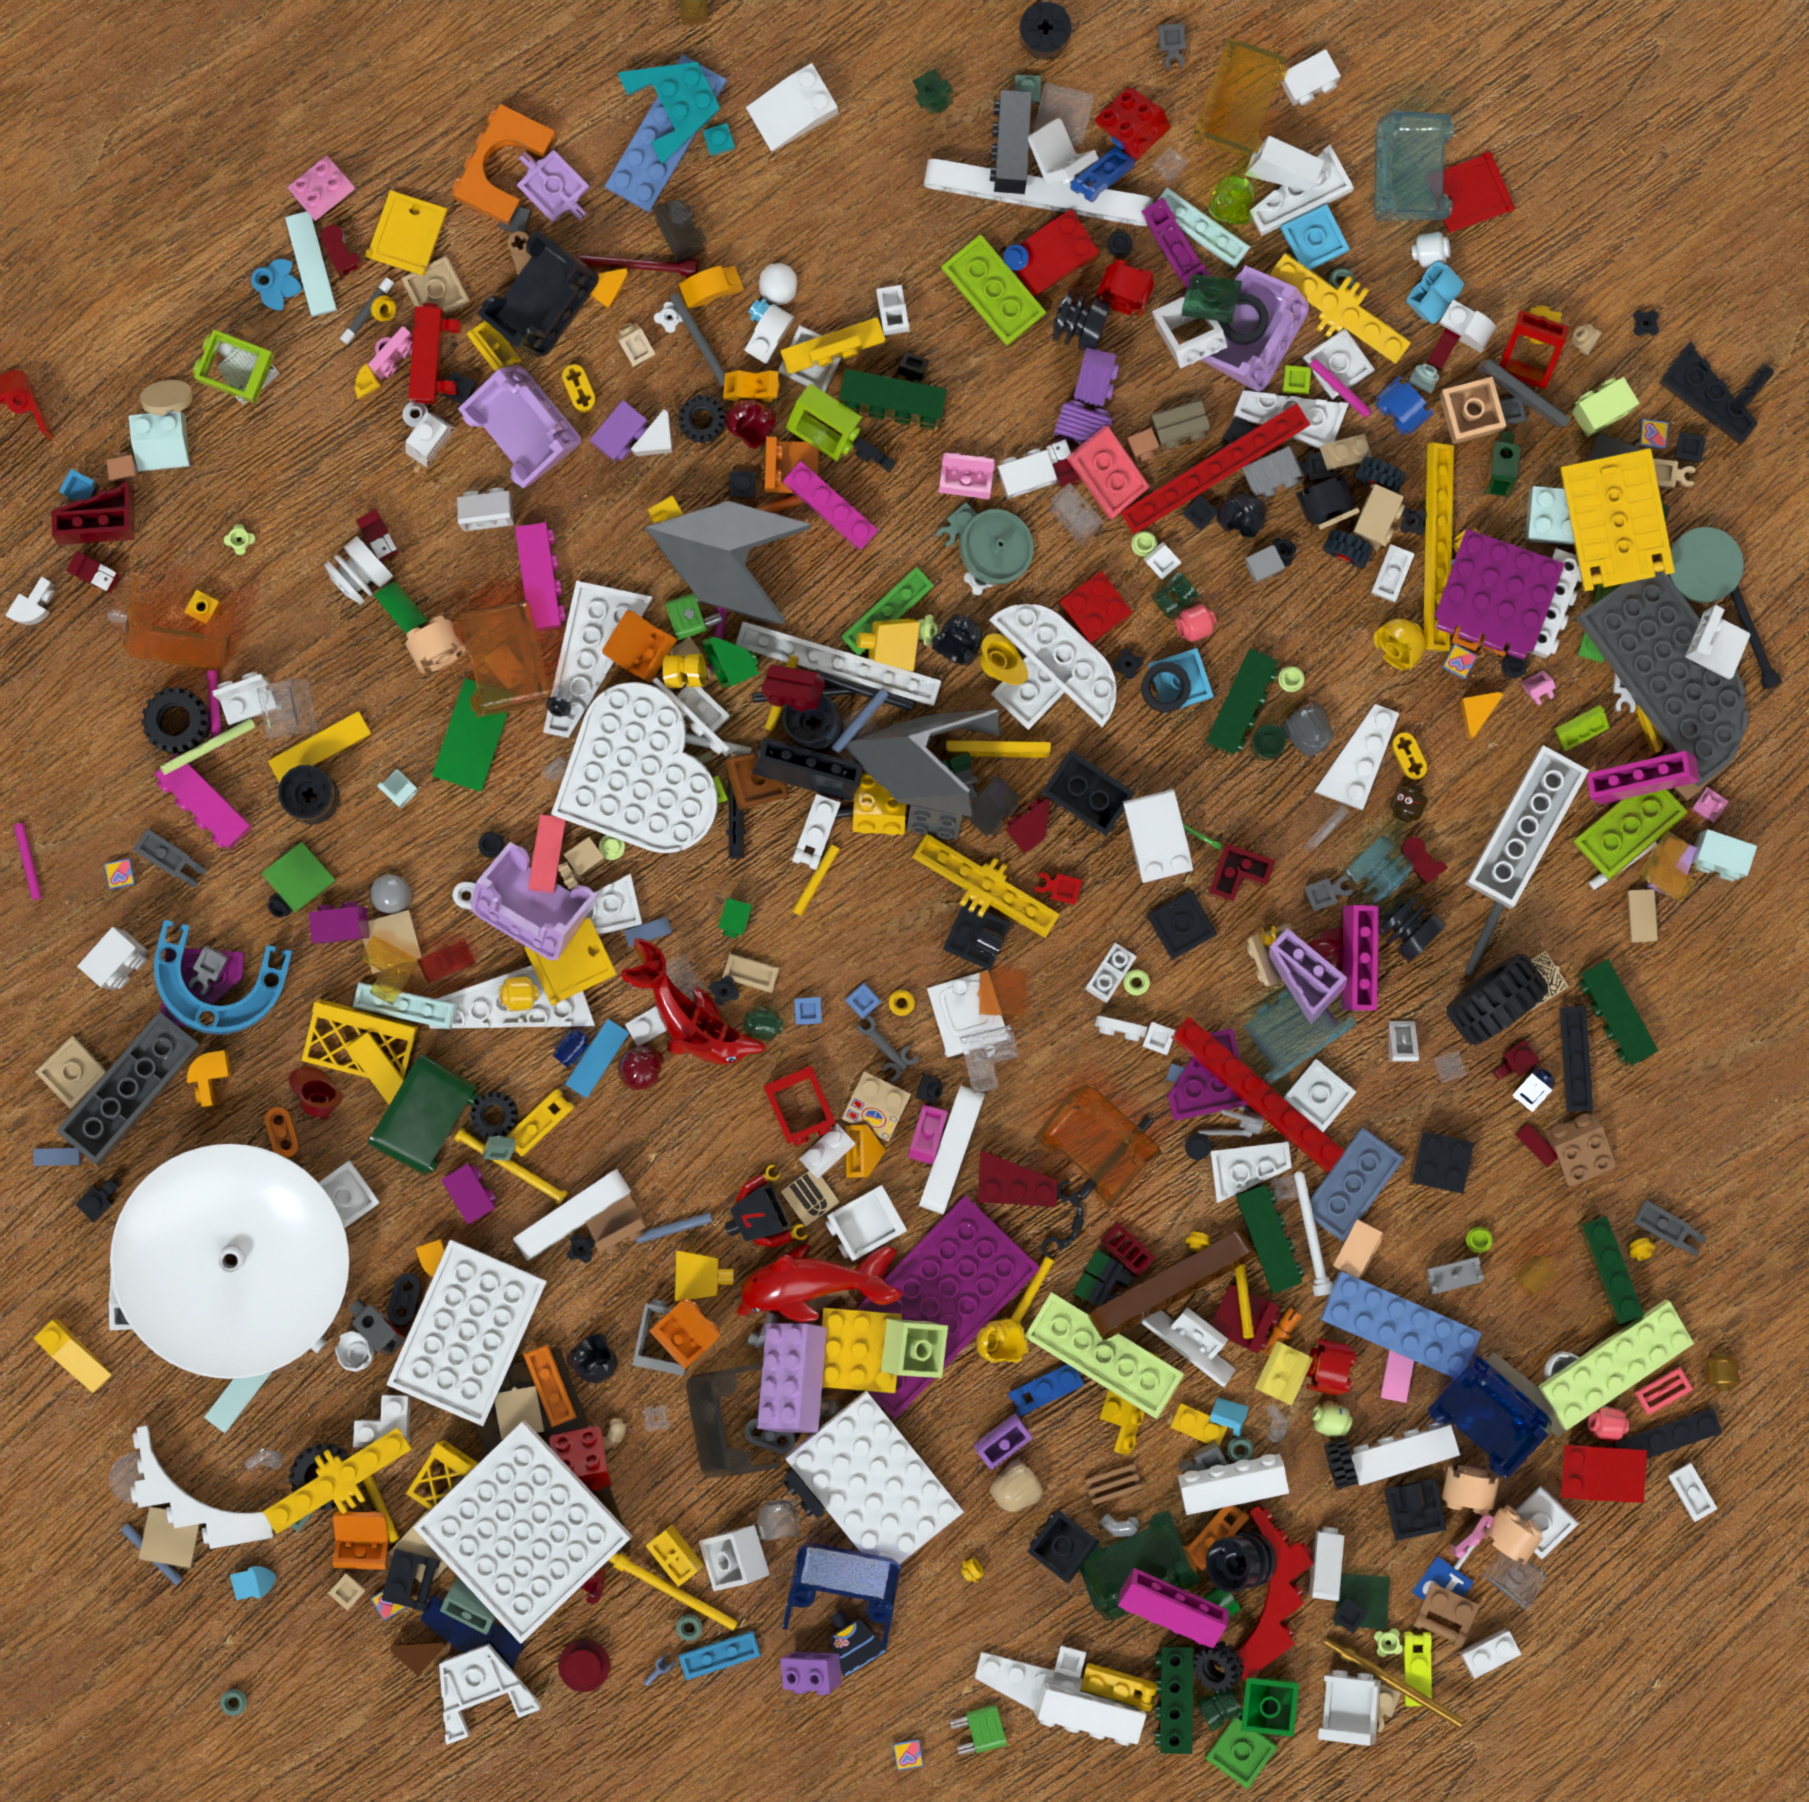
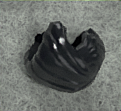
M1242 492L1234 493L1228 496L1220 505L1216 515L1217 522L1226 532L1237 529L1241 532L1242 537H1247L1248 539L1255 538L1256 534L1264 528L1267 509L1261 500Z
M959 614L953 615L943 625L941 631L932 638V649L953 663L969 666L977 658L982 640V630L972 618Z
M599 1332L597 1334L591 1333L588 1337L582 1339V1343H578L567 1355V1363L581 1379L597 1384L609 1379L618 1367V1358L609 1348L606 1337Z

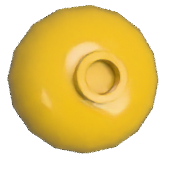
M1397 618L1388 621L1374 633L1373 637L1376 648L1378 649L1381 646L1386 652L1382 657L1393 667L1405 671L1407 668L1409 670L1412 669L1421 660L1426 648L1421 627L1405 619Z

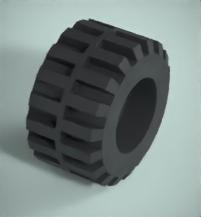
M178 687L174 689L165 688L161 693L159 691L154 694L155 697L153 699L149 698L146 702L148 706L146 709L143 708L142 714H144V719H141V725L144 726L143 732L149 738L148 740L160 750L169 754L177 752L182 755L184 752H188L201 745L203 738L207 739L209 735L207 734V729L211 727L209 722L210 713L207 711L205 703L192 692ZM176 706L184 707L190 715L188 728L180 735H168L162 726L165 713Z
M320 1443L303 1450L295 1458L294 1464L290 1468L291 1477H289V1483H292V1493L310 1482L309 1472L311 1467L317 1463L314 1459L316 1456L320 1455L323 1461L328 1462L323 1453L327 1449L334 1458L339 1456L342 1461H345L352 1455H348L346 1449L337 1447L333 1443ZM332 1499L316 1510H330L337 1507Z

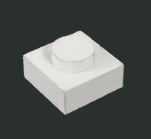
M1164 542L1144 558L1145 562L1161 579L1166 577L1181 563Z
M1151 1022L1142 1047L1167 1055L1173 1041L1170 1037L1175 1030Z
M1060 1645L1054 1672L1080 1678L1086 1652Z

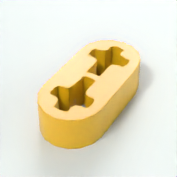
M572 364L567 366L563 371L562 378L572 403L579 412H590L596 405V398L585 371L579 365ZM571 371H575L576 374L581 373V376L578 377L580 386L575 387L573 380H567L570 377ZM583 390L586 397H591L588 400L589 405L586 407L583 404H577L580 401L578 392Z
M1398 734L1392 741V750L1403 774L1408 779L1419 780L1427 772L1426 761L1415 738L1411 734ZM1400 738H1403L1404 741H1410L1411 744L1408 746L1410 755L1407 756L1404 749H1398L1397 745L1400 743ZM1412 757L1415 764L1421 765L1422 768L1418 770L1419 775L1408 771L1411 767L1409 758Z

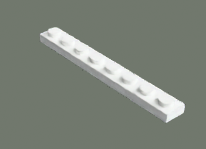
M742 622L736 642L737 646L745 648L750 652L783 662L788 661L789 655L799 657L797 666L813 671L818 669L877 690L882 688L887 693L930 706L935 705L941 685V680L875 662L747 622Z

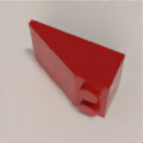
M1071 209L1019 244L1027 249L1029 262L1025 268L1015 272L1026 289L1035 298L1098 259L1099 251Z
M1577 1444L1564 1445L1561 1498L1644 1503L1647 1450Z

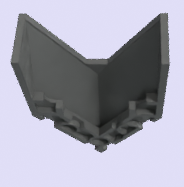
M725 501L708 508L668 519L664 522L643 527L660 546L659 549L682 580H685L693 590V594L698 601L764 623L784 624L785 618L747 569L745 563L750 548L809 530L811 524Z
M998 709L924 715L855 736L843 750H846L856 763L862 764V769L880 786L882 785L887 789L895 801L972 817L973 806L970 789L927 749L929 741H932L933 735L942 732L948 733L949 730L956 728L1000 736L1001 728Z

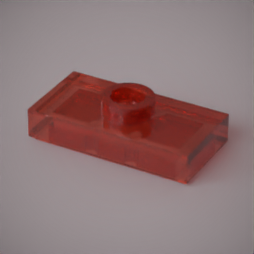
M465 940L417 960L427 984L476 964Z

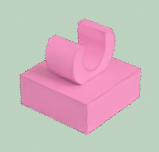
M1544 670L1521 681L1524 691L1538 705L1542 704L1540 701L1541 695L1546 693L1550 699L1554 697L1552 690L1556 686L1553 679Z
M1706 787L1691 809L1713 824L1729 801Z

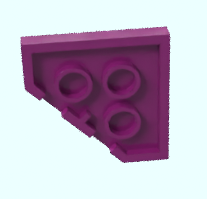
M185 948L181 962V976L186 988L198 1000L213 1005L243 979L245 952L219 951L230 958L219 980L214 981L210 979L211 988L209 992L204 995L200 994L203 984L198 981L194 988H190L189 982L199 974L193 967L203 949ZM167 949L165 952V962L174 961L177 957L176 953L171 949ZM162 1001L161 1013L175 1025L188 1027L175 1018Z
M1233 1028L1209 1033L1240 1060ZM1193 1057L1167 1096L1173 1122L1221 1112L1222 1109L1230 1110L1249 1106Z

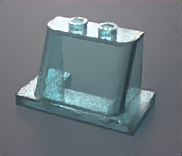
M1287 989L1277 996L1279 999L1277 1003L1272 1006L1266 1003L1255 1012L1258 1016L1242 1027L1271 1067L1270 1071L1261 1076L1264 1082L1269 1085L1355 1027L1357 1023L1353 1017H1347L1339 1023L1329 1009L1326 1008L1311 1025L1293 995Z

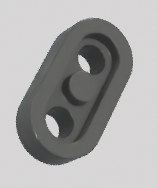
M753 1419L747 1423L744 1433L750 1443L779 1454L788 1453L793 1449L795 1436L792 1432L763 1430L760 1437H755L752 1431L758 1426V1419ZM785 1436L787 1444L784 1446L778 1445L777 1438Z

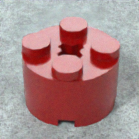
M1117 259L1114 264L1106 267L1096 293V298L1100 299L1102 297L1105 301L1111 302L1110 309L1116 312L1131 315L1132 311L1138 312L1137 316H1141L1146 310L1155 286L1152 280L1154 275L1145 269L1137 270L1129 267L1130 265L1127 262Z
M1317 1338L1315 1342L1319 1345L1317 1348L1312 1347L1309 1355L1313 1358V1361L1306 1374L1307 1377H1311V1384L1306 1383L1307 1389L1340 1396L1343 1392L1348 1393L1351 1386V1378L1348 1376L1350 1367L1355 1365L1356 1352L1351 1351L1349 1344Z

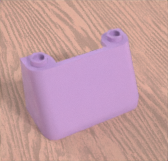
M1245 265L1242 272L1235 278L1237 294H1252L1264 303L1268 312V328L1263 337L1249 345H1238L1225 337L1227 348L1200 360L1247 387L1261 392L1269 384L1306 319L1309 304L1295 286ZM1242 304L1232 309L1228 321L1230 327L1235 332L1248 334L1255 330L1259 324V315L1254 307Z
M515 364L498 369L458 408L462 413L463 420L468 425L483 426L514 464L510 468L511 478L522 488L530 486L581 444V438L577 431L528 371L520 365Z
M509 842L477 880L471 902L472 911L480 919L536 953L555 961L564 952L595 904L598 894L594 893L587 886H575L570 892L556 884L554 894L529 891L528 885L531 868L529 867L530 858L524 848Z

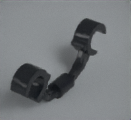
M1066 1180L1058 1184L1057 1196L1062 1200V1203L1070 1201L1073 1205L1077 1206L1078 1217L1073 1219L1071 1229L1074 1232L1071 1233L1068 1240H1058L1057 1236L1053 1235L1043 1241L1041 1245L1042 1253L1049 1258L1050 1255L1045 1249L1046 1244L1054 1241L1058 1245L1059 1250L1062 1251V1249L1069 1246L1070 1242L1077 1238L1078 1231L1081 1232L1084 1219H1082L1083 1208L1080 1206L1081 1199L1077 1192L1073 1193L1070 1197H1064L1060 1192L1063 1185L1070 1183V1181Z

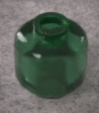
M755 1006L745 1014L744 1031L748 1033L749 1037L771 1042L777 1034L782 1033L784 1021L780 1019L776 1009Z

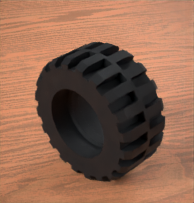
M1517 954L1498 964L1495 968L1489 970L1471 985L1467 986L1446 1007V1015L1467 1043L1472 1045L1480 1044L1512 1025L1535 1007L1547 995L1548 983L1528 956Z

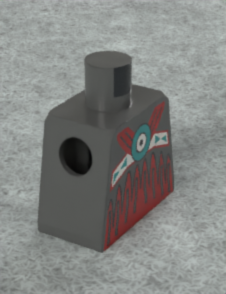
M361 1299L356 1300L349 1307L351 1313L356 1317L352 1324L378 1353L390 1356L407 1339L403 1332L378 1307L373 1305L367 1306Z

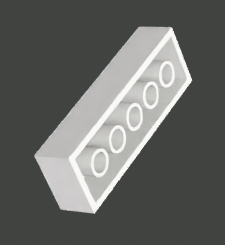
M1541 746L1537 750L1465 884L1507 908H1513L1589 770L1546 746Z

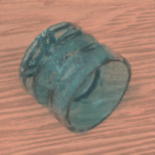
M1384 834L1344 871L1355 884L1365 878L1369 880L1363 892L1367 894L1373 887L1378 890L1370 898L1374 904L1395 891L1406 880L1410 870L1414 867L1409 861L1400 869L1398 864L1404 859L1405 856L1403 854L1393 860L1389 857L1395 845Z

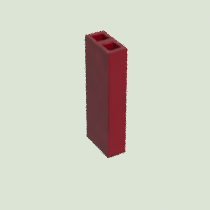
M1445 328L1426 363L1441 371L1460 335Z
M1528 1123L1515 1134L1546 1168L1558 1158L1556 1152Z

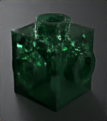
M936 69L913 80L918 91L915 98L921 109L926 108L931 115L945 111L949 105L954 103L950 95L954 92L947 78L943 80V77Z

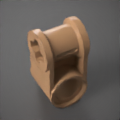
M521 231L512 233L507 242L517 275L521 273L531 258L526 252V243L523 244V250L514 247L516 246V240L521 239L522 242H527L529 238L526 233Z

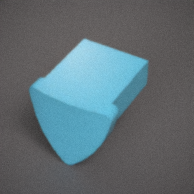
M1217 1397L1209 1421L1234 1429L1233 1435L1240 1437L1248 1413V1406Z
M252 1566L246 1571L231 1574L230 1578L236 1600L254 1596L256 1598L263 1597L274 1585L276 1574L261 1566Z

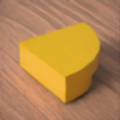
M367 363L359 370L355 380V392L359 400L381 387Z

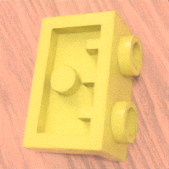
M1276 1341L1255 1389L1292 1405L1313 1358Z

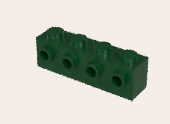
M1160 1645V1651L1155 1652V1667H1160V1678H1155V1683L1158 1686L1156 1694H1160V1704H1155V1720H1160V1730L1155 1731L1154 1736L1155 1747H1159L1161 1754H1192L1193 1646Z

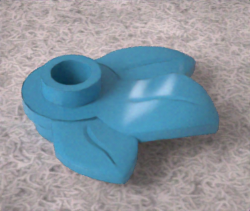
M277 259L268 267L257 268L252 273V286L261 293L262 302L273 310L282 311L284 298L293 297L302 291L298 280L289 275L293 265L291 261ZM263 276L269 278V282L265 285L260 284V279Z

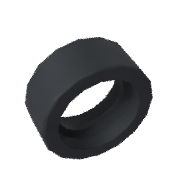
M1241 293L1230 297L1223 304L1220 310L1219 323L1225 337L1229 341L1238 345H1249L1263 337L1268 328V312L1266 306L1258 297L1252 294ZM1242 304L1254 307L1259 315V324L1255 330L1248 334L1235 332L1230 327L1228 321L1232 309Z
M1161 662L1152 666L1145 673L1141 683V694L1145 703L1151 709L1161 713H1169L1180 709L1187 701L1191 692V681L1187 672L1181 666L1171 662ZM1162 672L1174 674L1181 683L1180 695L1169 703L1158 701L1151 692L1153 678Z

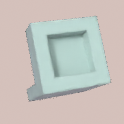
M395 770L383 783L380 782L377 785L401 809L420 791L399 770Z

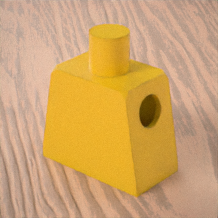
M912 618L874 621L871 633H858L856 640L857 648L869 649V658L875 662L914 671L920 622Z
M676 1251L675 1301H682L684 1298L690 1300L717 1296L718 1285H734V1269H719V1258Z

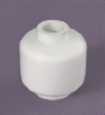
M1440 232L1419 235L1416 239V245H1412L1413 259L1419 260L1420 265L1424 268L1430 267L1436 261L1445 264L1447 258L1451 257L1448 237H1444Z

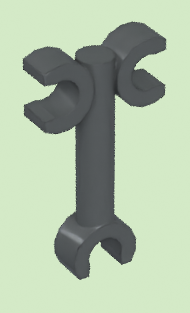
M868 1016L866 1018L871 1023L870 1029L864 1030L858 1025L856 1026L857 1030L863 1035H868L892 1061V1063L885 1064L882 1071L885 1072L888 1068H894L896 1075L891 1081L895 1082L899 1079L901 1072L909 1065L916 1064L920 1057L916 1056L913 1060H908L905 1057L906 1052L911 1048L910 1046L904 1047L900 1056L876 1029L875 1020Z

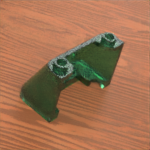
M1162 1511L1152 1515L1148 1523L1149 1528L1105 1548L1097 1545L1080 1568L1092 1605L1105 1620H1116L1131 1614L1119 1607L1118 1602L1120 1590L1133 1568L1182 1590L1188 1589L1200 1582L1201 1578L1175 1519L1169 1511Z

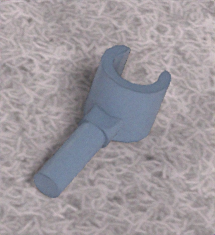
M668 1653L656 1661V1668L644 1681L646 1686H649L661 1673H667L675 1666L676 1661L670 1665L665 1663L664 1659Z

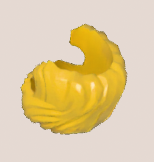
M1006 1318L991 1321L977 1334L976 1347L978 1353L991 1363L1004 1360L1008 1363H1018L1023 1360V1356L1029 1351L1024 1329L1019 1322L1013 1319Z

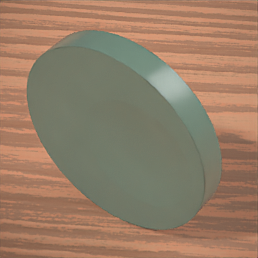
M991 509L977 514L965 525L960 535L959 552L964 566L976 579L991 585H1003L1019 578L1028 569L1032 561L1034 545L1028 527L1018 516L1005 510Z
M1711 527L1692 529L1683 534L1671 548L1675 573L1668 574V576L1681 594L1691 601L1711 603L1721 600L1729 595L1741 580L1744 569L1742 552L1736 541L1719 529Z

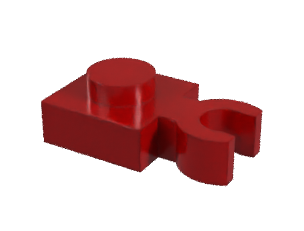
M1038 873L1037 877L1045 879L1046 886L1043 888L1035 886L1034 890L1036 892L1045 893L1051 891L1050 899L1076 906L1082 880L1058 873L1056 879L1051 880L1047 874Z

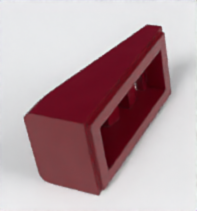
M1118 1222L1100 1240L1137 1277L1156 1259L1151 1252ZM1120 1231L1123 1235L1112 1246L1109 1242ZM1126 1239H1129L1131 1242L1120 1253L1117 1249ZM1136 1246L1138 1250L1127 1260L1125 1256ZM1143 1253L1146 1257L1135 1267L1133 1263Z

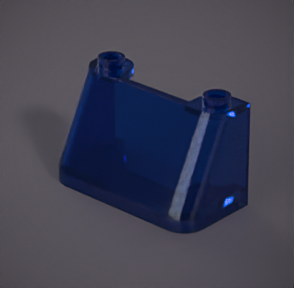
M1475 1353L1464 1362L1427 1409L1435 1422L1439 1424L1451 1422L1489 1455V1467L1499 1476L1503 1475L1507 1479L1549 1436L1552 1426L1550 1417L1540 1407Z

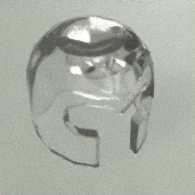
M783 1498L774 1499L761 1505L756 1516L761 1540L788 1538V1535L800 1538L799 1514L795 1507V1498L791 1500H784Z

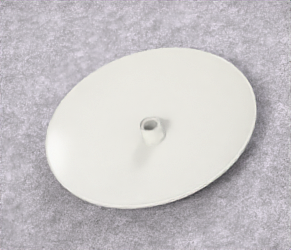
M216 1144L199 1147L171 1158L157 1167L137 1186L121 1211L114 1230L110 1255L111 1278L118 1304L125 1319L138 1337L157 1355L181 1369L198 1375L224 1379L247 1378L274 1371L291 1363L308 1351L323 1336L333 1322L345 1294L349 1273V1248L346 1232L334 1203L321 1185L303 1168L291 1160L263 1148L241 1144ZM226 1254H234L238 1259V1263L236 1265H229L225 1262L224 1256Z

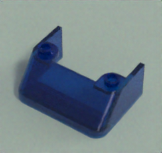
M816 1543L801 1545L797 1551L782 1629H788L792 1606L801 1608L810 1606L815 1600L816 1591L867 1600V1614L869 1618L874 1622L885 1624L881 1648L886 1649L900 1578V1565L892 1558Z

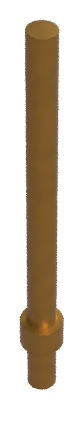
M1327 1636L1323 1645L1341 1655L1340 1658L1347 1663L1351 1661L1456 1727L1460 1728L1465 1719L1356 1653L1355 1648L1348 1644L1345 1646L1330 1636Z

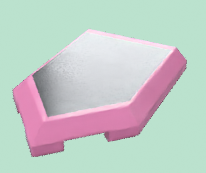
M1476 1513L1449 1544L1450 1552L1456 1557L1462 1558L1468 1552L1465 1549L1468 1545L1470 1547L1476 1546L1482 1540L1485 1533L1482 1529L1484 1526L1489 1528L1494 1518L1489 1514L1482 1515Z

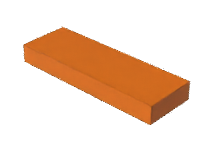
M547 1344L524 1353V1358L551 1427L577 1418L549 1345Z

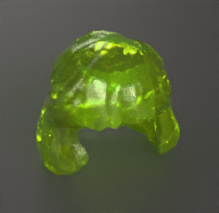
M1235 175L1222 179L1215 187L1208 209L1210 214L1216 220L1227 224L1247 225L1253 220L1252 213L1248 212L1247 208L1249 203L1254 200L1251 183L1246 178H1240Z

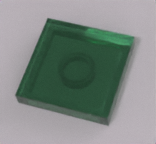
M1191 274L1182 307V316L1233 323L1242 290V281Z
M1341 1573L1339 1601H1335V1611L1346 1596L1368 1611V1614L1358 1628L1387 1630L1390 1576ZM1334 1621V1626H1341Z

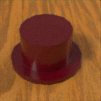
M586 1639L574 1641L565 1647L559 1657V1675L564 1684L574 1691H594L605 1682L609 1675V1656L605 1649L595 1641Z

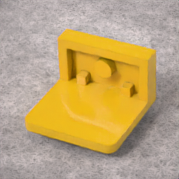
M862 772L859 788L854 795L853 832L904 835L906 804L895 801L887 789L882 785L880 786L866 772Z

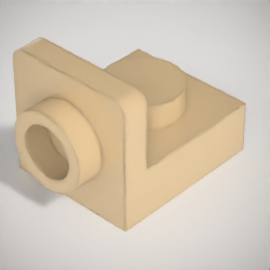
M628 323L618 330L619 333L615 335L616 340L621 345L633 367L655 355L653 348L637 323L633 325Z

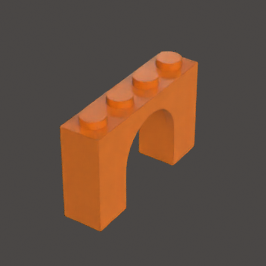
M500 104L497 110L493 109L487 120L489 126L485 133L481 132L475 144L478 147L474 155L470 154L464 164L466 170L462 178L458 177L452 191L456 201L510 226L512 223L511 218L516 208L521 207L522 204L520 199L494 187L487 180L485 168L489 157L499 148L517 146L544 159L549 154L557 135L554 130Z

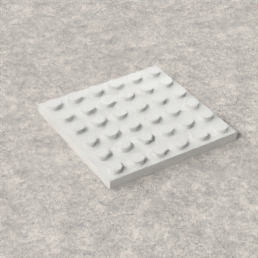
M525 1420L413 1527L520 1644L633 1537Z

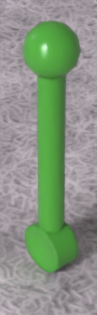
M1182 821L1185 831L1221 850L1223 845L1188 827Z

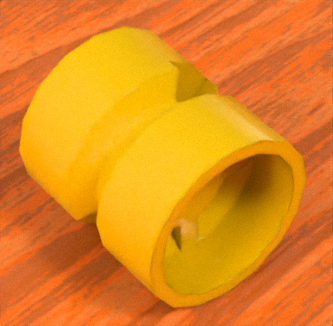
M687 654L685 658L681 655H665L663 660V678L668 689L683 688L684 684L689 688L705 686L707 674L703 654Z

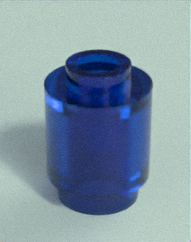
M578 1028L575 1032L570 1029L554 1048L556 1051L553 1053V1056L567 1068L572 1063L575 1065L590 1045L587 1043L589 1037Z

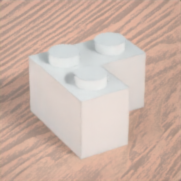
M382 1395L381 1420L358 1419L354 1421L353 1447L365 1448L397 1427L401 1429L409 1442L411 1395Z

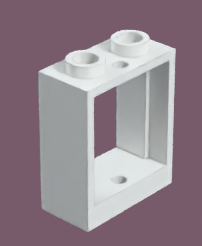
M1199 290L1152 311L1156 328L1180 369L1227 348L1224 332ZM1204 316L1211 331L1179 345L1171 330Z

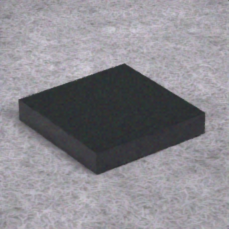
M1192 890L1146 915L1171 960L1176 959L1217 935Z

